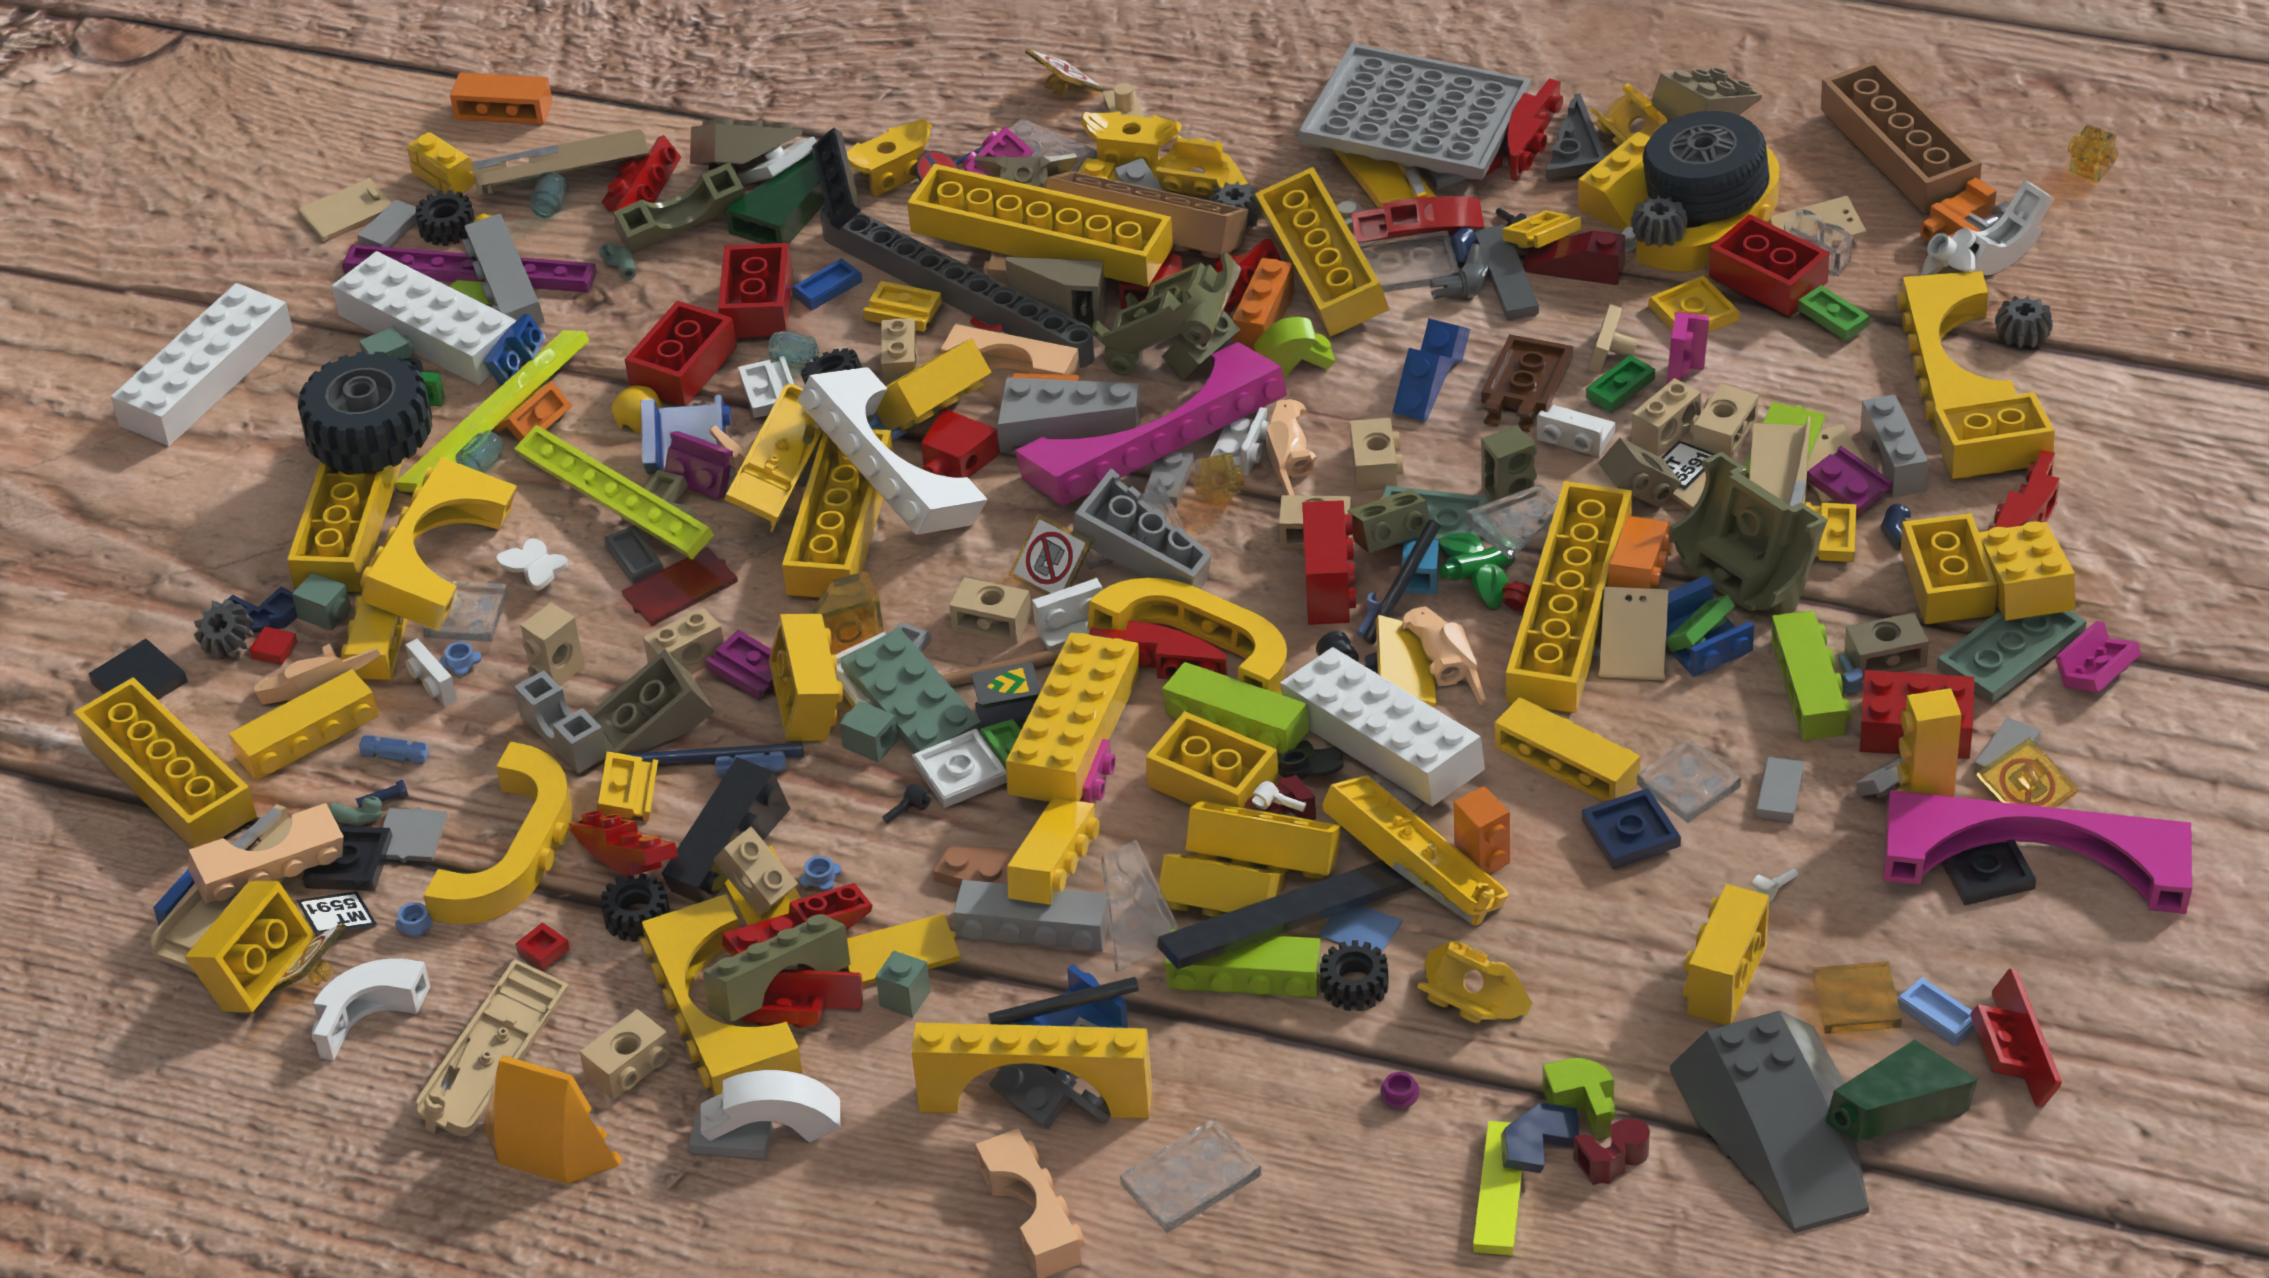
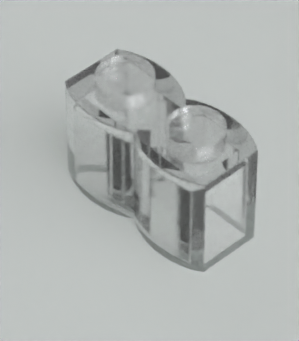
M1796 209L1784 224L1785 231L1830 252L1828 275L1839 277L1851 261L1853 237L1844 228L1824 223L1818 215L1805 209Z

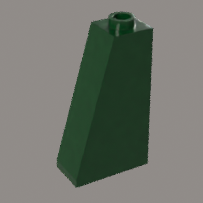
M813 152L730 204L725 209L729 234L760 244H790L825 204Z
M1913 1040L1835 1089L1825 1122L1853 1140L1861 1141L1964 1113L1969 1110L1978 1078L1918 1041Z

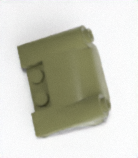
M1225 251L1220 257L1223 271L1219 273L1210 264L1204 266L1200 262L1151 283L1146 300L1139 302L1131 292L1128 293L1125 298L1128 308L1118 312L1112 331L1103 326L1099 321H1095L1092 327L1094 336L1105 346V362L1107 367L1115 374L1130 375L1135 372L1144 350L1180 335H1183L1192 344H1204L1210 341L1242 268Z
M1723 452L1704 459L1702 466L1706 473V481L1702 494L1693 509L1683 519L1671 525L1669 529V542H1674L1677 552L1683 559L1680 564L1698 578L1707 575L1713 581L1714 589L1724 595L1728 594L1731 600L1750 611L1769 609L1770 612L1777 615L1794 612L1797 609L1828 519L1803 503L1790 506L1746 478L1747 468Z

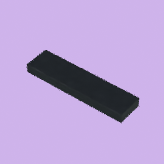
M834 127L812 145V150L830 224L839 230L861 211L842 133Z

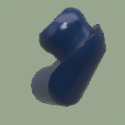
M1460 228L1450 238L1456 268H1462L1465 265L1469 253L1468 249L1471 244L1476 242V234L1470 228Z
M1899 503L1888 507L1880 526L1882 533L1896 550H1901V525L1903 521H1906L1905 517L1911 518L1909 508Z

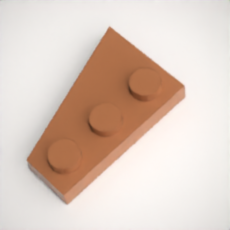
M949 846L933 870L934 880L960 888L962 880L1008 884L1007 865L1019 848Z

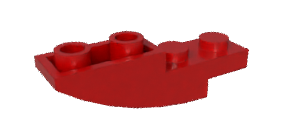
M1549 78L1536 96L1523 93L1512 112L1507 135L1508 171L1510 179L1517 182L1524 171L1530 169L1533 159L1539 152L1542 153L1546 147L1547 135L1544 134V131L1550 119L1555 113L1558 114L1563 105V96L1560 95V81Z
M1445 196L1384 202L1382 208L1351 213L1355 240L1359 247L1420 237L1421 241L1453 236L1463 227L1470 228L1473 231L1485 228L1480 200L1474 197Z
M2041 449L2037 462H2030L2026 476L2028 484H2021L2019 493L2009 491L2005 503L1998 504L1994 518L1995 527L2010 528L2023 526L2033 521L2041 523L2048 521L2057 504L2060 480L2059 477L2053 476L2055 452ZM1989 526L1987 531L1994 528V526Z
M1128 621L1126 630L1091 627L1089 635L1111 639L1118 638L1138 643L1139 667L1156 668L1157 678L1170 679L1184 662L1228 676L1225 653L1215 646L1182 631L1150 623Z
M591 811L582 814V820L569 823L570 831L591 855L610 869L627 876L662 867L661 861L678 857L675 842L661 840L659 835L642 836V832H638L636 821L622 819L621 814L603 815V811Z
M855 883L792 901L789 905L788 914L725 932L722 937V945L730 956L733 957L747 950L750 945L777 936L780 931L792 929L806 922L809 917L819 914L827 915L844 924L847 931L872 911L873 905Z

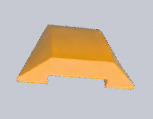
M502 1055L498 1062L483 1123L484 1130L499 1164L569 1184L617 1167L622 1162L618 1151L611 1152L604 1140L607 1133L604 1128L594 1125L588 1115L592 1108L572 1075Z

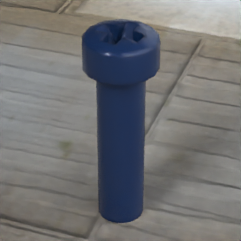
M400 780L396 782L395 786L356 798V802L360 808L362 807V800L368 796L377 797L381 802L398 796L402 799L408 796V790L405 782Z

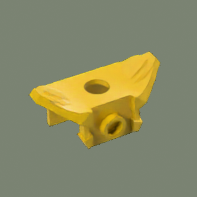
M1629 83L1621 88L1625 95L1617 98L1611 104L1605 117L1592 107L1590 109L1598 118L1594 124L1608 136L1613 132L1616 136L1612 141L1618 146L1635 134L1631 133L1630 127L1637 118H1644V126L1639 132L1649 137L1663 124L1668 122L1667 118L1652 106L1653 103L1640 91L1635 90Z
M1121 111L1112 113L1085 112L1080 120V124L1084 127L1086 133L1096 141L1098 159L1115 163L1116 167L1143 158L1148 167L1151 168L1160 160L1159 147L1179 134L1182 127L1178 121L1168 120L1153 115V118L1122 115Z
M924 118L901 126L888 128V132L862 144L857 142L847 151L850 168L862 172L864 175L869 174L871 196L873 198L918 178L916 175V163L918 158L924 154V147L930 138V130L932 128V125Z
M1177 135L1172 146L1173 149L1149 168L1162 189L1210 197V195L1214 194V188H1223L1225 182L1230 185L1235 184L1237 181L1240 185L1248 183L1229 155L1222 152L1223 145L1219 141L1213 143L1202 138L1185 139ZM1195 168H1200L1204 170L1205 174L1189 171Z
M1456 940L1428 952L1424 967L1429 983L1419 982L1417 986L1418 989L1429 993L1427 1000L1446 1008L1451 1004L1460 1009L1459 1016L1475 1023H1480L1481 1019H1514L1520 1015H1527L1533 1003L1510 966L1504 962H1490L1487 960L1488 955ZM1473 970L1480 972L1483 977V986L1476 993L1470 992L1465 986V977Z

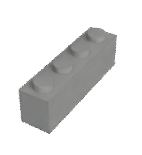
M501 213L465 225L468 238L463 240L468 257H475L477 260L472 262L478 280L485 279L486 283L481 285L487 302L494 301L495 306L491 308L515 320H518L524 314H529L537 325L544 323L539 301Z
M962 880L953 912L957 938L1103 951L1110 922L1108 893L1064 889L1062 892H1058L1051 905L1008 899V884Z

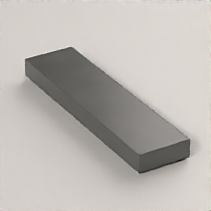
M1506 225L1474 230L1476 244L1491 249L1488 274L1507 320L1539 314V304L1514 244L1503 241L1502 228L1506 227Z

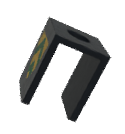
M1028 662L972 673V681L978 700L975 703L977 716L981 721V728L1013 719L1022 730L1040 694L1033 663Z

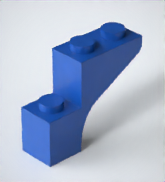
M1428 318L1421 350L1408 349L1392 413L1423 421L1428 419L1450 368L1455 362L1463 361L1471 329Z

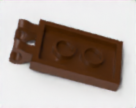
M1509 334L1481 392V403H1485L1484 410L1488 411L1484 424L1498 426L1503 408L1508 407L1518 409L1517 416L1520 417L1518 423L1520 429L1525 432H1531L1536 413L1548 411L1573 358L1574 346Z

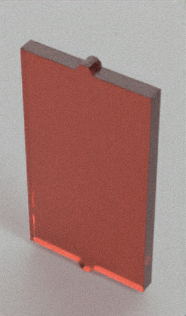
M706 547L693 560L686 557L622 590V596L633 606L634 613H639L651 626H654L737 583L738 578L726 566L724 559L720 560Z

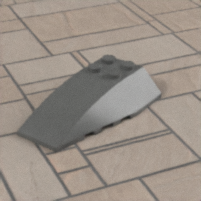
M1776 1011L1713 1028L1701 1035L1670 1065V1072L1697 1126L1706 1136L1710 1134L1718 1143L1720 1152L1727 1159L1732 1158L1742 1169L1741 1175L1750 1185L1755 1184L1761 1190L1763 1199L1794 1233L1869 1212L1856 1141L1825 1122L1833 1092L1843 1085L1844 1081L1813 1025L1782 1011Z

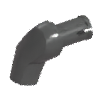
M1471 244L1465 265L1458 272V275L1430 279V288L1444 287V289L1431 291L1432 298L1437 299L1461 295L1465 299L1476 296L1488 272L1491 249L1483 245Z

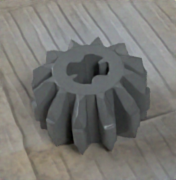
M1237 181L1235 184L1230 185L1225 182L1223 188H1214V194L1210 195L1209 201L1249 209L1245 231L1248 226H1257V220L1261 218L1262 212L1255 193L1259 192V190L1252 188L1250 183L1240 185Z
M1659 195L1656 199L1645 197L1644 203L1636 204L1633 217H1631V227L1637 241H1645L1647 247L1653 244L1658 245L1659 248L1663 244L1673 246L1675 241L1683 239L1687 226L1686 211L1682 208V203L1673 202L1672 197L1661 199Z
M2028 295L2025 299L2014 296L2012 301H2003L1995 316L1998 338L2006 340L2007 346L2018 345L2019 349L2022 346H2029L2034 349L2036 343L2045 344L2046 338L2050 336V331H2052L2053 327L2050 306L2042 305L2041 299L2031 300Z
M225 599L222 604L212 600L211 610L201 609V614L204 617L194 621L198 631L193 635L196 641L200 643L201 649L204 652L223 659L226 654L236 658V651L239 647L247 649V644L244 641L254 637L253 631L249 629L254 625V622L241 604L235 605V603L228 599Z

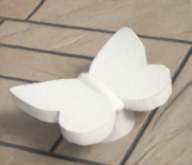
M1963 228L1958 230L1952 238L1945 233L1934 235L1927 246L1929 255L1925 259L1921 276L1935 275L1943 267L1948 266L1960 272H1973L1975 270V256L1969 248L1976 241L1975 234L1969 229Z
M533 538L525 542L523 550L512 548L496 556L497 563L502 569L515 573L524 572L526 582L537 591L547 586L554 579V574L564 571L569 565L568 559L565 556L559 554L548 555L545 544Z

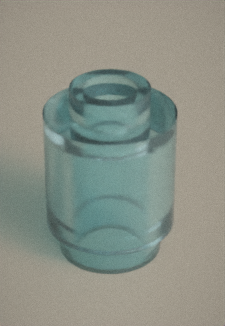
M554 172L544 173L539 176L530 197L531 208L536 215L549 218L559 212L568 191V183L563 176Z
M783 330L775 332L771 336L768 352L777 362L780 361L779 357L784 356L788 365L803 368L806 367L805 364L807 362H813L812 358L819 356V346L816 339L812 336Z
M487 430L483 433H477L456 454V462L485 473L501 458L504 444L500 437L492 431Z

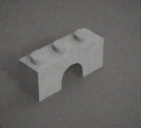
M1896 395L1862 400L1860 431L1870 452H1881L1882 474L1893 482L1892 491L1890 492L1892 497L1926 491L1928 460Z
M544 670L514 686L520 717L577 774L606 758L607 751L602 727L583 708L572 713L566 703L563 689Z

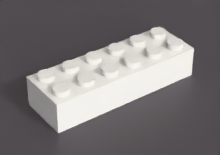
M378 251L374 252L332 285L339 316L375 334L395 326L402 336L407 335L414 347V354L478 386L492 375L484 365V360L501 336L517 321Z
M235 283L111 396L118 425L170 446L293 332L286 302Z
M1334 647L1280 682L1282 695L1307 703L1310 731L1430 806H1434L1485 770L1481 736Z

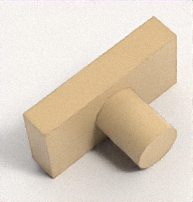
M1120 83L1114 87V90L1103 92L1104 104L1108 113L1121 111L1122 115L1144 117L1134 87L1130 84Z
M1609 305L1587 370L1600 374L1608 351L1625 357L1633 356L1638 340L1615 332L1622 311L1621 307Z

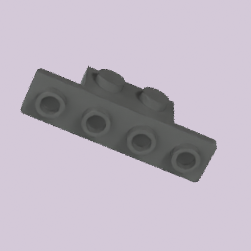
M1030 1063L1001 1066L989 1083V1086L1048 1129L1070 1098L1104 1122H1107L1111 1117L1101 1109V1106L1104 1104L1101 1099L1087 1089L1080 1094L1074 1089L1077 1082L1060 1069L1054 1074L1047 1069V1065Z

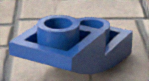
M524 314L501 336L483 363L500 386H502L518 371L523 361L534 359L546 336L529 314Z

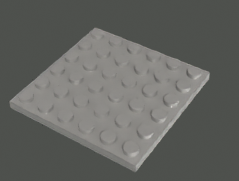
M1351 43L1299 129L1298 142L1306 143L1314 148L1325 147L1339 150L1344 154L1354 153L1369 156L1373 160L1398 162L1406 167L1417 166L1431 169L1436 173L1456 174L1469 180H1483L1508 133L1510 118L1517 102L1523 93L1528 94L1530 91L1531 79Z

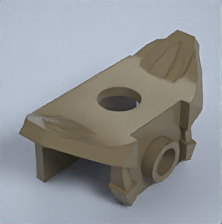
M1073 152L1059 156L1041 155V157H1006V155L984 157L977 155L974 163L988 176L1046 189L1047 177L1069 172L1078 163V160Z

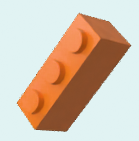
M459 73L450 93L455 120L544 124L553 102L548 77Z
M1261 258L1232 318L1234 323L1240 328L1233 336V344L1239 342L1255 351L1254 343L1265 330L1275 322L1282 320L1294 295L1293 263Z
M1633 516L1627 517L1609 563L1608 587L1659 589L1662 572L1666 571L1668 556L1672 555L1674 542H1669V521Z

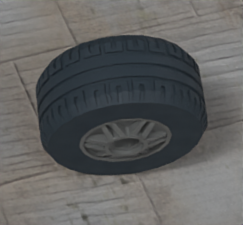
M1701 111L1674 118L1657 129L1644 147L1643 164L1648 197L1656 199L1659 195L1661 199L1672 197L1673 202H1681L1682 208L1686 211L1687 222L1707 223L1737 216L1757 203L1769 184V165L1764 135L1751 121L1734 113Z

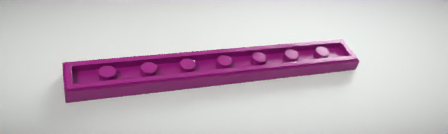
M351 245L342 264L343 272L347 274L374 252L378 251L436 281L455 282L456 280L485 282V279L478 280L472 265V262L477 261L476 258H469L467 253ZM520 258L531 285L535 289L589 293L597 273L595 263Z

